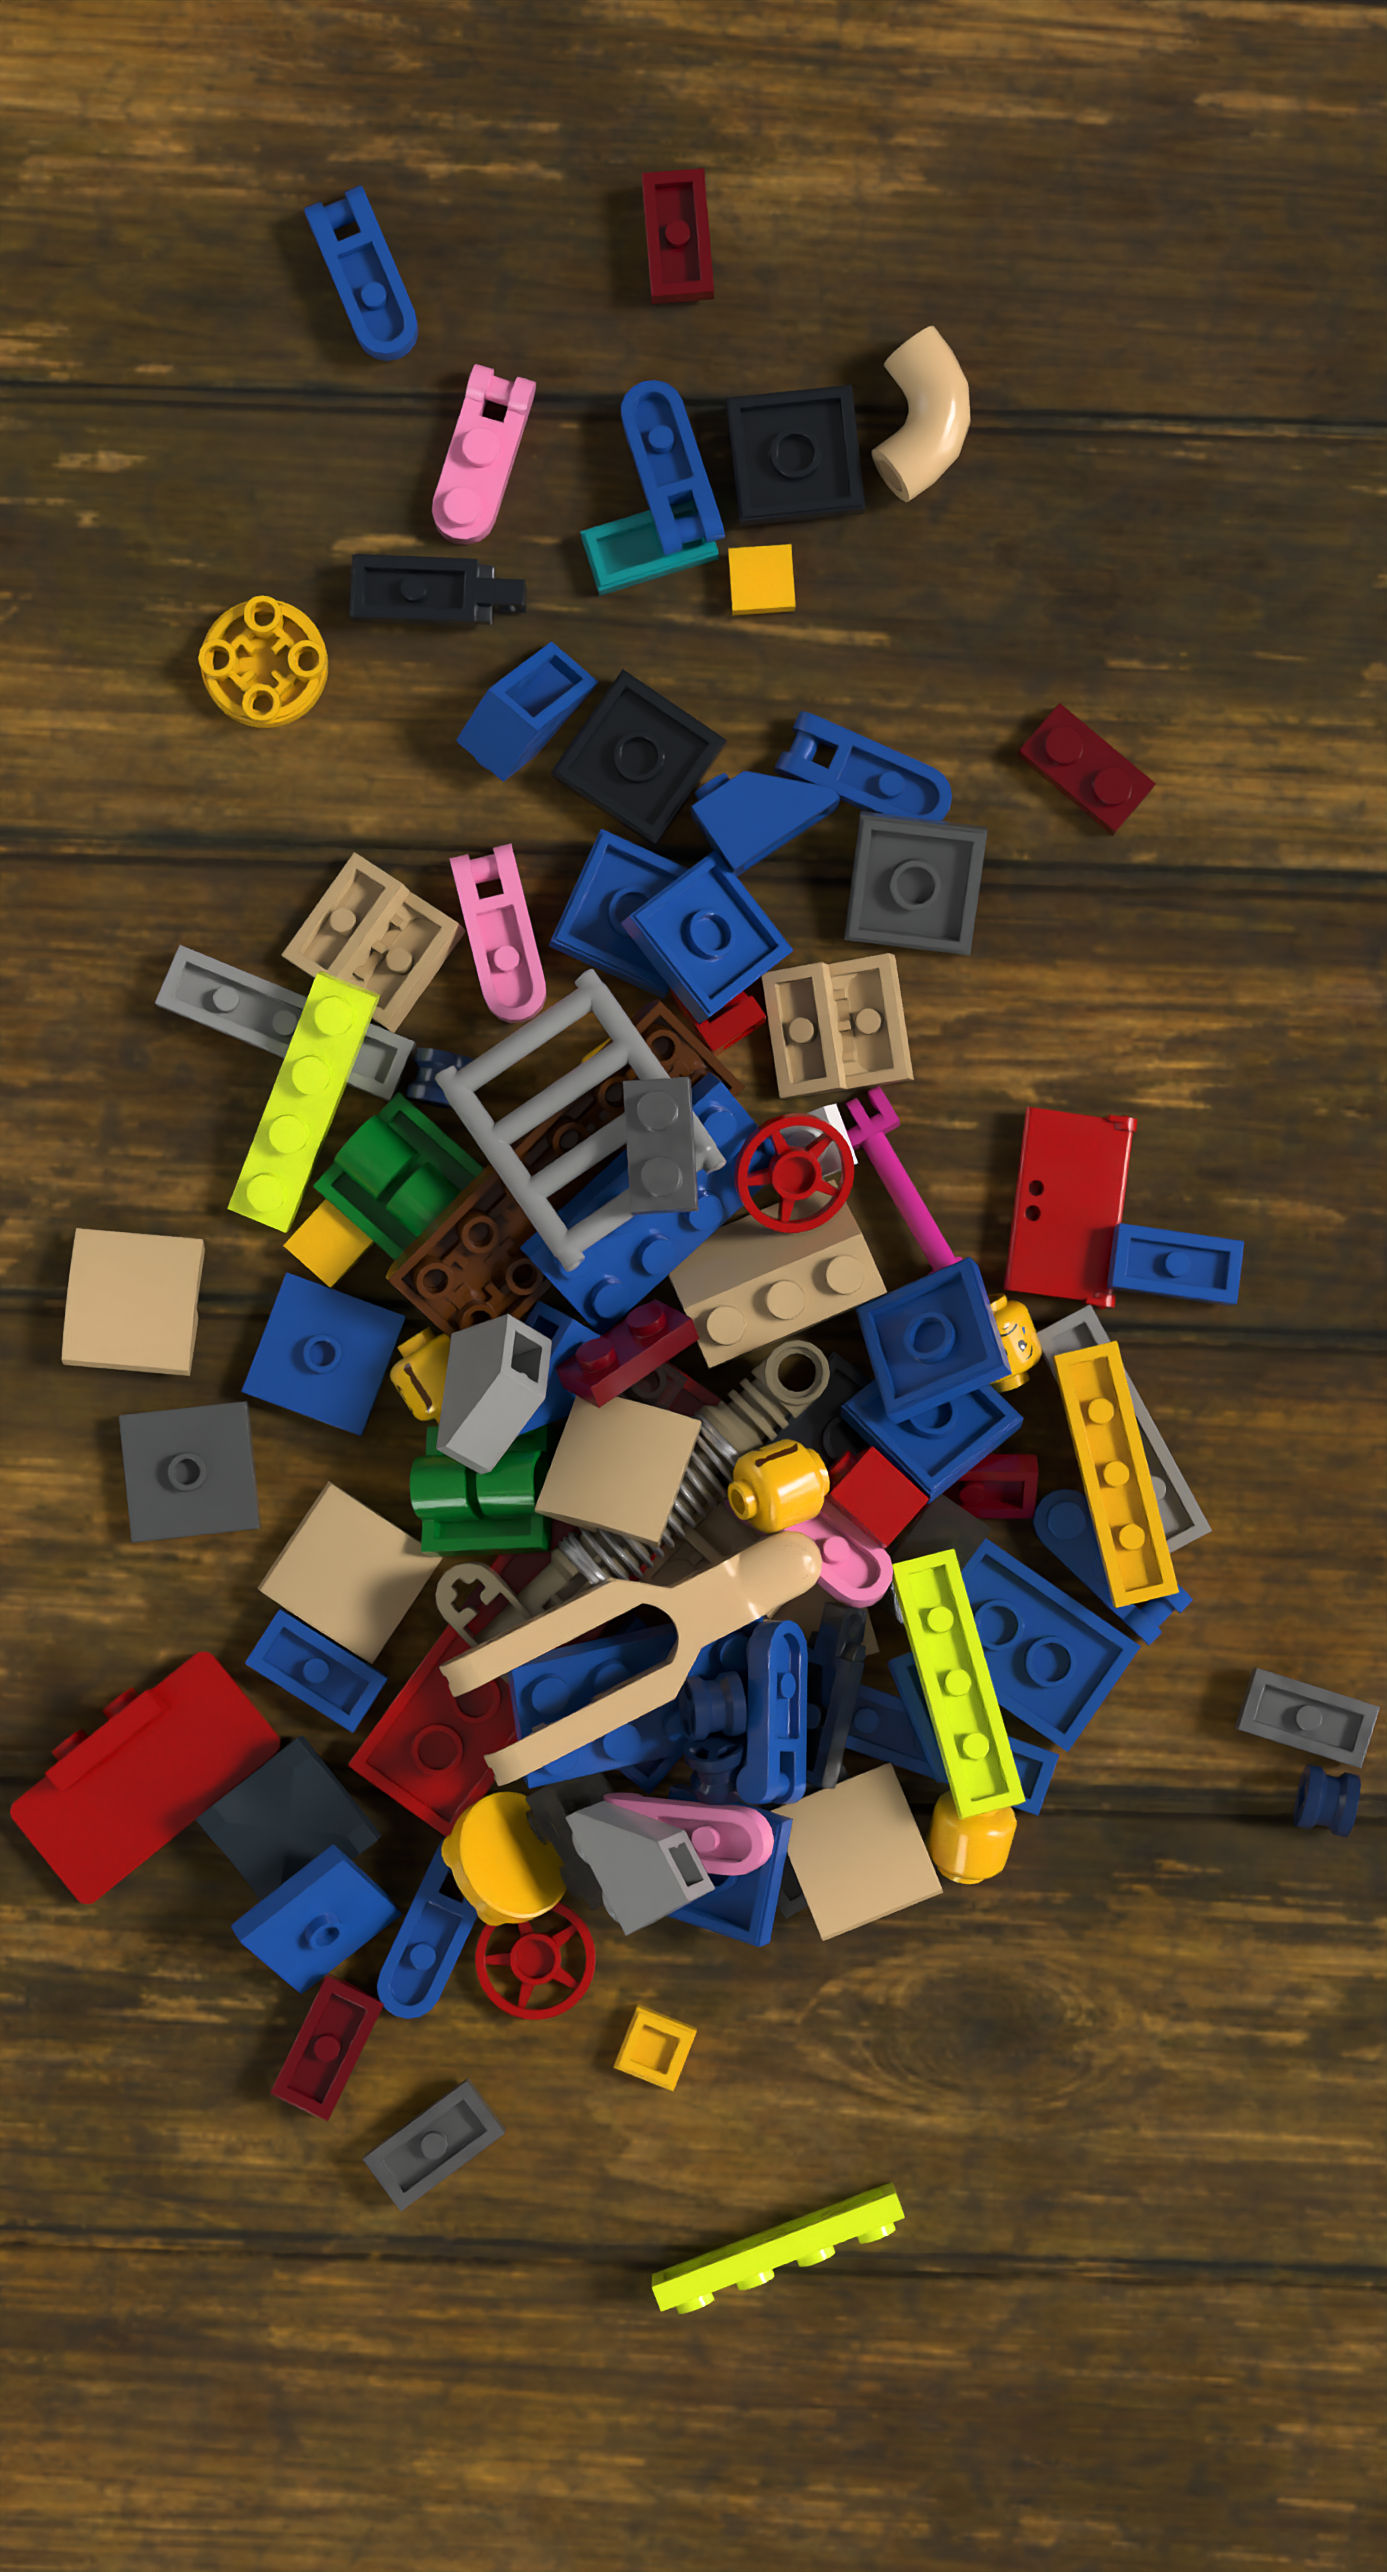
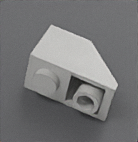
M509 1314L452 1333L436 1449L479 1474L491 1472L546 1397L552 1340Z
M606 1801L583 1808L565 1817L573 1831L572 1840L578 1855L591 1866L603 1890L602 1898L609 1915L616 1922L620 1923L625 1935H629L660 1920L715 1889L686 1831Z

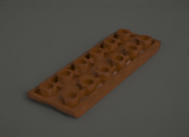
M656 999L644 1005L630 1019L670 1078L689 1077L692 1088L707 1073L711 1072L725 1085L734 1097L745 1088L660 1000ZM610 1039L602 1049L611 1044L613 1040ZM629 1063L510 1145L531 1176L625 1112L623 1081L640 1080ZM627 1143L547 1197L556 1213L627 1149ZM491 1163L392 1263L386 1275V1279L450 1339L454 1332L506 1314L518 1320L553 1285L520 1249L537 1230Z

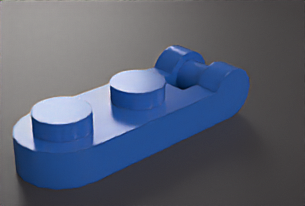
M362 185L344 191V199L323 207L321 201L304 207L303 210L313 236L319 246L356 338L363 350L373 358L383 361L400 359L408 354L415 345L419 332L415 311ZM355 222L360 233L337 241L334 230Z
M658 380L643 381L633 386L625 394L621 404L623 429L663 555L667 556L683 551L682 544L704 538L706 543L724 539L725 533L721 517L679 393L668 383ZM693 500L697 513L674 519L670 506Z
M805 711L799 712L792 728L796 736L789 752H781L774 767L778 774L791 780L832 787L841 801L866 812L937 821L944 820L950 809L952 793L949 782L941 772L817 715ZM819 744L837 750L829 769L812 762Z
M1059 1489L1050 1491L1040 1498L1036 1504L1034 1519L1031 1522L1034 1534L1040 1543L1146 1645L1150 1646L1162 1633L1158 1627L1174 1611L1181 1614L1193 1601L1191 1596L1177 1583L1179 1593L1151 1599L1140 1610L1134 1604L1118 1608L1113 1607L1086 1496L1075 1490Z
M767 1620L760 1622L754 1629L746 1645V1660L748 1664L747 1766L740 1770L737 1776L736 1788L740 1798L746 1803L766 1804L772 1802L776 1804H793L803 1797L806 1788L807 1642L802 1629L797 1623L790 1620Z
M443 1836L379 1974L377 1982L379 1999L385 2009L397 2017L406 2019L417 2018L432 2010L442 1994L478 1915L476 1908L465 1897L461 1900L440 1890L447 1874L453 1875L451 1868L446 1865L442 1857L441 1847L446 1838L445 1836Z

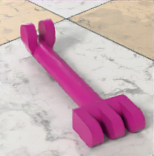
M877 1085L867 1091L872 1106L878 1112V1114L871 1118L868 1117L857 1098L845 1103L850 1116L856 1124L855 1127L848 1131L846 1130L852 1148L855 1151L863 1147L933 1270L929 1274L963 1260L961 1257L954 1256L885 1136L886 1133L900 1126V1120L880 1086Z

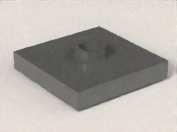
M860 811L844 940L970 955L988 831L987 827Z
M247 1401L119 1415L132 1543L261 1528L249 1403Z

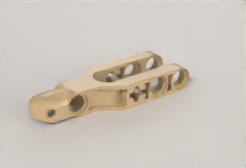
M781 1530L768 1534L667 1586L609 1578L440 1665L439 1669L442 1675L447 1677L449 1681L448 1687L453 1697H456L525 1664L642 1603L661 1609L674 1623L677 1640L666 1660L590 1698L592 1702L582 1709L553 1723H541L531 1728L533 1732L516 1743L495 1753L483 1756L488 1767L492 1768L495 1774L494 1779L497 1785L502 1786L515 1781L675 1699L702 1647L753 1622L770 1610L805 1593L815 1585L822 1569L820 1550L815 1542L805 1534L797 1531Z

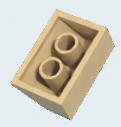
M834 1179L828 1181L834 1187H838ZM815 1191L811 1196L795 1201L789 1220L802 1219L816 1213L829 1202L832 1196ZM846 1201L841 1209L826 1223L812 1230L799 1233H784L769 1229L760 1224L751 1215H748L718 1228L668 1274L684 1314L693 1320L699 1336L696 1342L708 1370L717 1368L855 1309V1307L887 1293L863 1234ZM779 1203L761 1211L768 1216L778 1219Z

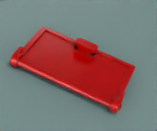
M1026 1107L1003 1290L1081 1301V1305H1091L1101 1310L1115 1307L1116 1295H1113V1289H1107L1114 1226L1122 1223L1133 1133H1136L1138 1119L1130 1118L1128 1115H1107L1103 1118Z

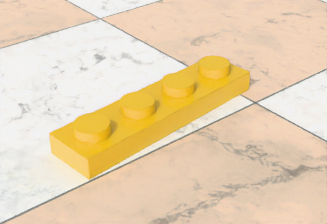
M1117 1341L1052 1356L1113 1607L1118 1608L1179 1593Z

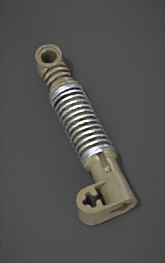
M801 1340L785 1342L775 1348L751 1371L756 1378L750 1383L744 1378L739 1383L744 1388L740 1394L734 1389L727 1394L733 1400L728 1405L721 1400L717 1405H704L699 1412H695V1416H690V1418L701 1421V1430L658 1548L598 1528L597 1533L580 1528L582 1532L580 1535L569 1532L568 1537H563V1542H559L551 1551V1563L518 1594L488 1565L475 1561L460 1563L446 1571L437 1585L435 1594L437 1608L444 1619L473 1648L609 1578L629 1580L628 1578L632 1574L637 1578H643V1573L639 1568L643 1564L648 1568H653V1562L649 1559L653 1554L659 1558H664V1553L660 1548L664 1544L669 1548H674V1542L671 1539L674 1534L680 1538H685L682 1527L687 1524L689 1527L695 1528V1521L692 1519L695 1514L701 1518H706V1512L702 1507L708 1504L710 1507L717 1508V1503L713 1498L716 1494L721 1497H727V1492L724 1489L725 1485L716 1475L718 1474L728 1484L733 1483V1475L730 1472H733L738 1458L748 1452L764 1447L765 1445L761 1440L765 1436L773 1441L778 1436L773 1431L777 1425L783 1430L790 1425L784 1419L789 1413L796 1419L822 1394L827 1387L830 1375L828 1360L822 1351L810 1342ZM789 1355L805 1356L814 1366V1382L805 1391H789L779 1381V1364ZM460 1578L467 1584L477 1579L484 1584L485 1589L481 1592L480 1598L485 1605H488L500 1593L510 1602L477 1635L467 1624L480 1613L478 1608L470 1605L462 1610L455 1603V1600L460 1595L459 1588L455 1584ZM507 1672L500 1677L509 1685Z

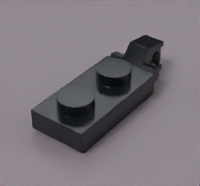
M355 554L352 555L349 618L351 622L459 627H477V624L493 625V612L526 613L527 586L525 584L526 581L523 579L495 578V566L480 564L478 559Z
M825 1602L819 1631H812L807 1642L806 1783L829 1789L836 1788L865 1662L862 1661L865 1659L866 1646L861 1645L864 1639L867 1610L848 1607L843 1603Z

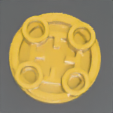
M264 595L253 597L249 601L240 603L223 613L209 629L198 656L204 684L215 704L226 715L237 722L257 728L279 727L302 717L320 698L328 676L327 650L315 624L296 607Z
M498 1792L470 1805L459 1816L452 1833L444 1839L441 1847L443 1860L451 1868L460 1891L469 1903L476 1908L479 1918L490 1926L527 1922L546 1913L561 1900L569 1883L571 1855L561 1826L542 1804L520 1793Z

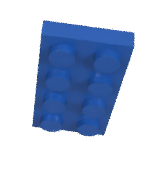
M711 1072L707 1073L691 1088L692 1107L694 1113L725 1158L726 1164L721 1169L706 1174L703 1169L696 1173L699 1211L635 1215L583 1251L585 1259L576 1269L570 1272L564 1269L538 1232L520 1247L526 1256L600 1336L615 1325L743 1206L735 1186V1165L744 1142L759 1126L725 1085ZM768 1137L754 1152L747 1174L768 1168V1164L775 1154L773 1144ZM627 1149L557 1212L568 1230L629 1188ZM764 1185L748 1186L750 1196L755 1195Z
M763 1616L702 1647L687 1676L698 1675L704 1681L715 1680L721 1672L736 1671L743 1685L747 1708L748 1664L746 1660V1645L754 1629L760 1622H763ZM674 1623L552 1649L509 1671L508 1679L517 1740L519 1741L533 1732L531 1728L541 1723H553L582 1709L592 1702L590 1698L666 1660L677 1640ZM678 1694L675 1699L523 1776L525 1783L530 1789L684 1753L683 1745L687 1738L681 1723Z

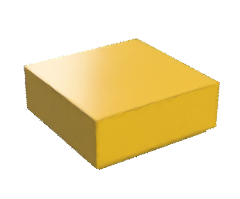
M791 544L728 548L732 616L795 612Z
M325 1199L283 1246L326 1285L333 1289L375 1242L329 1200Z
M637 2004L613 2068L674 2091L697 2028Z

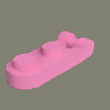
M478 364L474 365L469 377L463 406L433 498L432 514L436 528L446 540L457 545L468 546L480 542L492 530L536 390L535 381L517 377L515 382L494 376V369ZM487 401L508 407L503 423L483 417Z
M510 843L494 847V854L470 860L469 855L465 854L450 858V863L485 1002L489 1010L498 1019L509 1023H523L534 1018L540 1012L547 994L546 982L512 844ZM500 878L504 894L479 899L476 884Z
M729 1498L724 1501L727 1510L736 1520L747 1527L753 1528L762 1537L768 1535L756 1530L748 1520L739 1519L730 1505ZM825 1498L820 1513L816 1517L784 1529L801 1532L810 1537L818 1546L822 1557V1569L816 1583L836 1600L848 1607L863 1608L875 1604L884 1596L893 1576L890 1556Z
M609 1793L603 1797V1801L685 1830L707 1873L730 1876L744 1875L764 1865L772 1854L774 1844L772 1828L766 1818L755 1809L737 1805H708L695 1801L642 1797V1795L635 1793Z

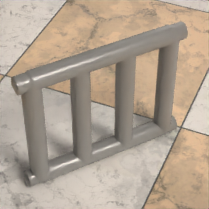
M593 969L582 973L574 982L578 989L465 1067L457 1071L455 1066H451L440 1071L435 1076L436 1082L443 1090L445 1097L552 1254L557 1257L567 1272L576 1269L585 1259L583 1251L635 1216L632 1215L630 1209L629 1188L569 1230L547 1200V1197L627 1143L625 1112L533 1176L529 1174L510 1145L628 1063L640 1080L670 1078L613 994ZM593 1011L613 1042L495 1123L474 1091L584 1015ZM693 1111L696 1173L703 1169L706 1174L721 1169L726 1164V1160Z

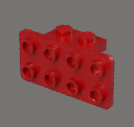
M201 1651L196 1653L156 1687L144 1691L141 1695L131 1687L102 1710L109 1721L90 1736L81 1728L56 1747L51 1753L58 1762L45 1772L46 1776L11 1805V1818L80 1903L92 1904L101 1898L281 1749L282 1741L280 1736L211 1652Z

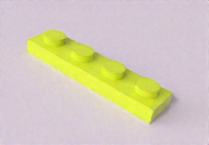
M323 971L316 974L227 1209L285 1233L291 1229L381 995Z
M954 1548L892 1564V1582L959 1820L1024 1803L1026 1800Z
M890 2182L652 2274V2289L660 2311L662 2312L675 2306L678 2314L697 2310L714 2300L712 2294L714 2291L735 2283L738 2290L757 2287L775 2276L774 2268L797 2260L799 2267L819 2263L835 2254L833 2245L856 2236L861 2244L881 2239L896 2230L893 2222L905 2218L894 2185Z

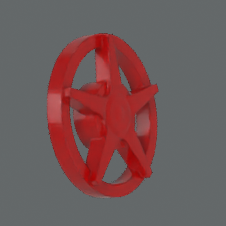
M790 1113L768 1119L750 1134L741 1147L735 1165L736 1191L748 1213L765 1227L784 1233H799L812 1230L830 1220L841 1209L850 1194L854 1180V1161L850 1147L837 1129L817 1116L804 1113ZM791 1126H809L819 1129L823 1133L803 1148L800 1146H788L779 1130ZM770 1136L775 1154L771 1158L768 1168L747 1174L754 1152ZM832 1141L835 1143L841 1158V1177L837 1188L822 1179L821 1165L817 1160ZM767 1184L772 1186L780 1195L778 1219L766 1215L757 1208L750 1196L748 1186ZM815 1191L832 1196L829 1202L816 1213L802 1219L789 1220L795 1201L803 1200L811 1196Z
M558 1902L551 1911L561 1914L572 1924L553 1936L543 1932H534L529 1921L518 1923L521 1937L516 1940L511 1951L485 1955L486 1946L497 1926L486 1924L479 1936L475 1953V1965L479 1982L488 1998L508 2014L528 2020L555 2017L572 2008L583 1997L590 1986L596 1964V1953L592 1935L583 1919L561 1902ZM576 1931L582 1937L586 1951V1965L580 1982L560 1966V1947ZM486 1964L511 1966L515 1976L522 1981L518 2005L506 2000L495 1989L489 1979ZM555 1979L574 1989L566 1999L553 2006L539 2009L525 2008L535 1985L545 1984Z

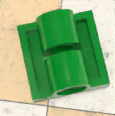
M398 1092L378 1115L368 1119L350 1137L334 1158V1163L313 1187L389 1256L396 1260L484 1168Z
M548 1423L518 1435L491 1472L479 1474L438 1451L436 1446L439 1426L427 1427L426 1455H420L415 1458L411 1467L409 1483L410 1498L414 1512L422 1520L421 1552L429 1557L550 1553L552 1518L536 1513L535 1507L555 1455L556 1426Z

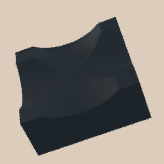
M303 1735L296 1738L196 1818L207 1835L238 1869L260 1901L334 1844L352 1861L382 1836Z

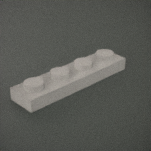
M179 945L155 1004L175 1014L285 1058L308 997ZM370 1023L347 1085L390 1102L398 1090L416 1043Z
M1091 1305L1037 1332L1042 1346V1355L1057 1383L1058 1380L1052 1356L1110 1342ZM1124 1368L1169 1553L1212 1530Z

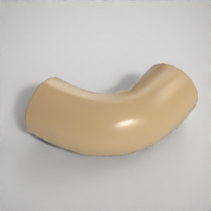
M929 326L912 336L895 350L884 363V367L904 392L908 401L909 413L905 424L897 433L872 450V458L887 486L905 502L910 501L935 483L959 457L971 423L968 382L953 351L934 326Z

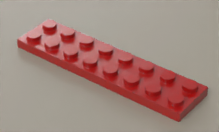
M668 1361L616 1396L687 1417L695 1416V1412H699L704 1405H717L721 1401L720 1398ZM552 1518L551 1551L559 1542H563V1537H568L569 1532L580 1535L582 1533L580 1528ZM551 1552L499 1554L490 1568L495 1570L518 1594L551 1563ZM653 1554L649 1559L653 1561L656 1555ZM643 1564L639 1570L644 1574L648 1567ZM632 1574L628 1579L638 1582L640 1578ZM481 1581L461 1607L463 1610L473 1605L480 1611L467 1624L476 1635L510 1603L500 1593L488 1605H485L480 1598L481 1592L485 1589ZM609 1621L556 1648L596 1640ZM450 1624L347 1765L445 1837L452 1833L457 1819L464 1810L481 1800L495 1781V1774L492 1768L488 1767L483 1756L495 1753L518 1741L510 1686L500 1676L467 1693L453 1697L448 1687L449 1681L446 1676L442 1675L439 1666L472 1647Z

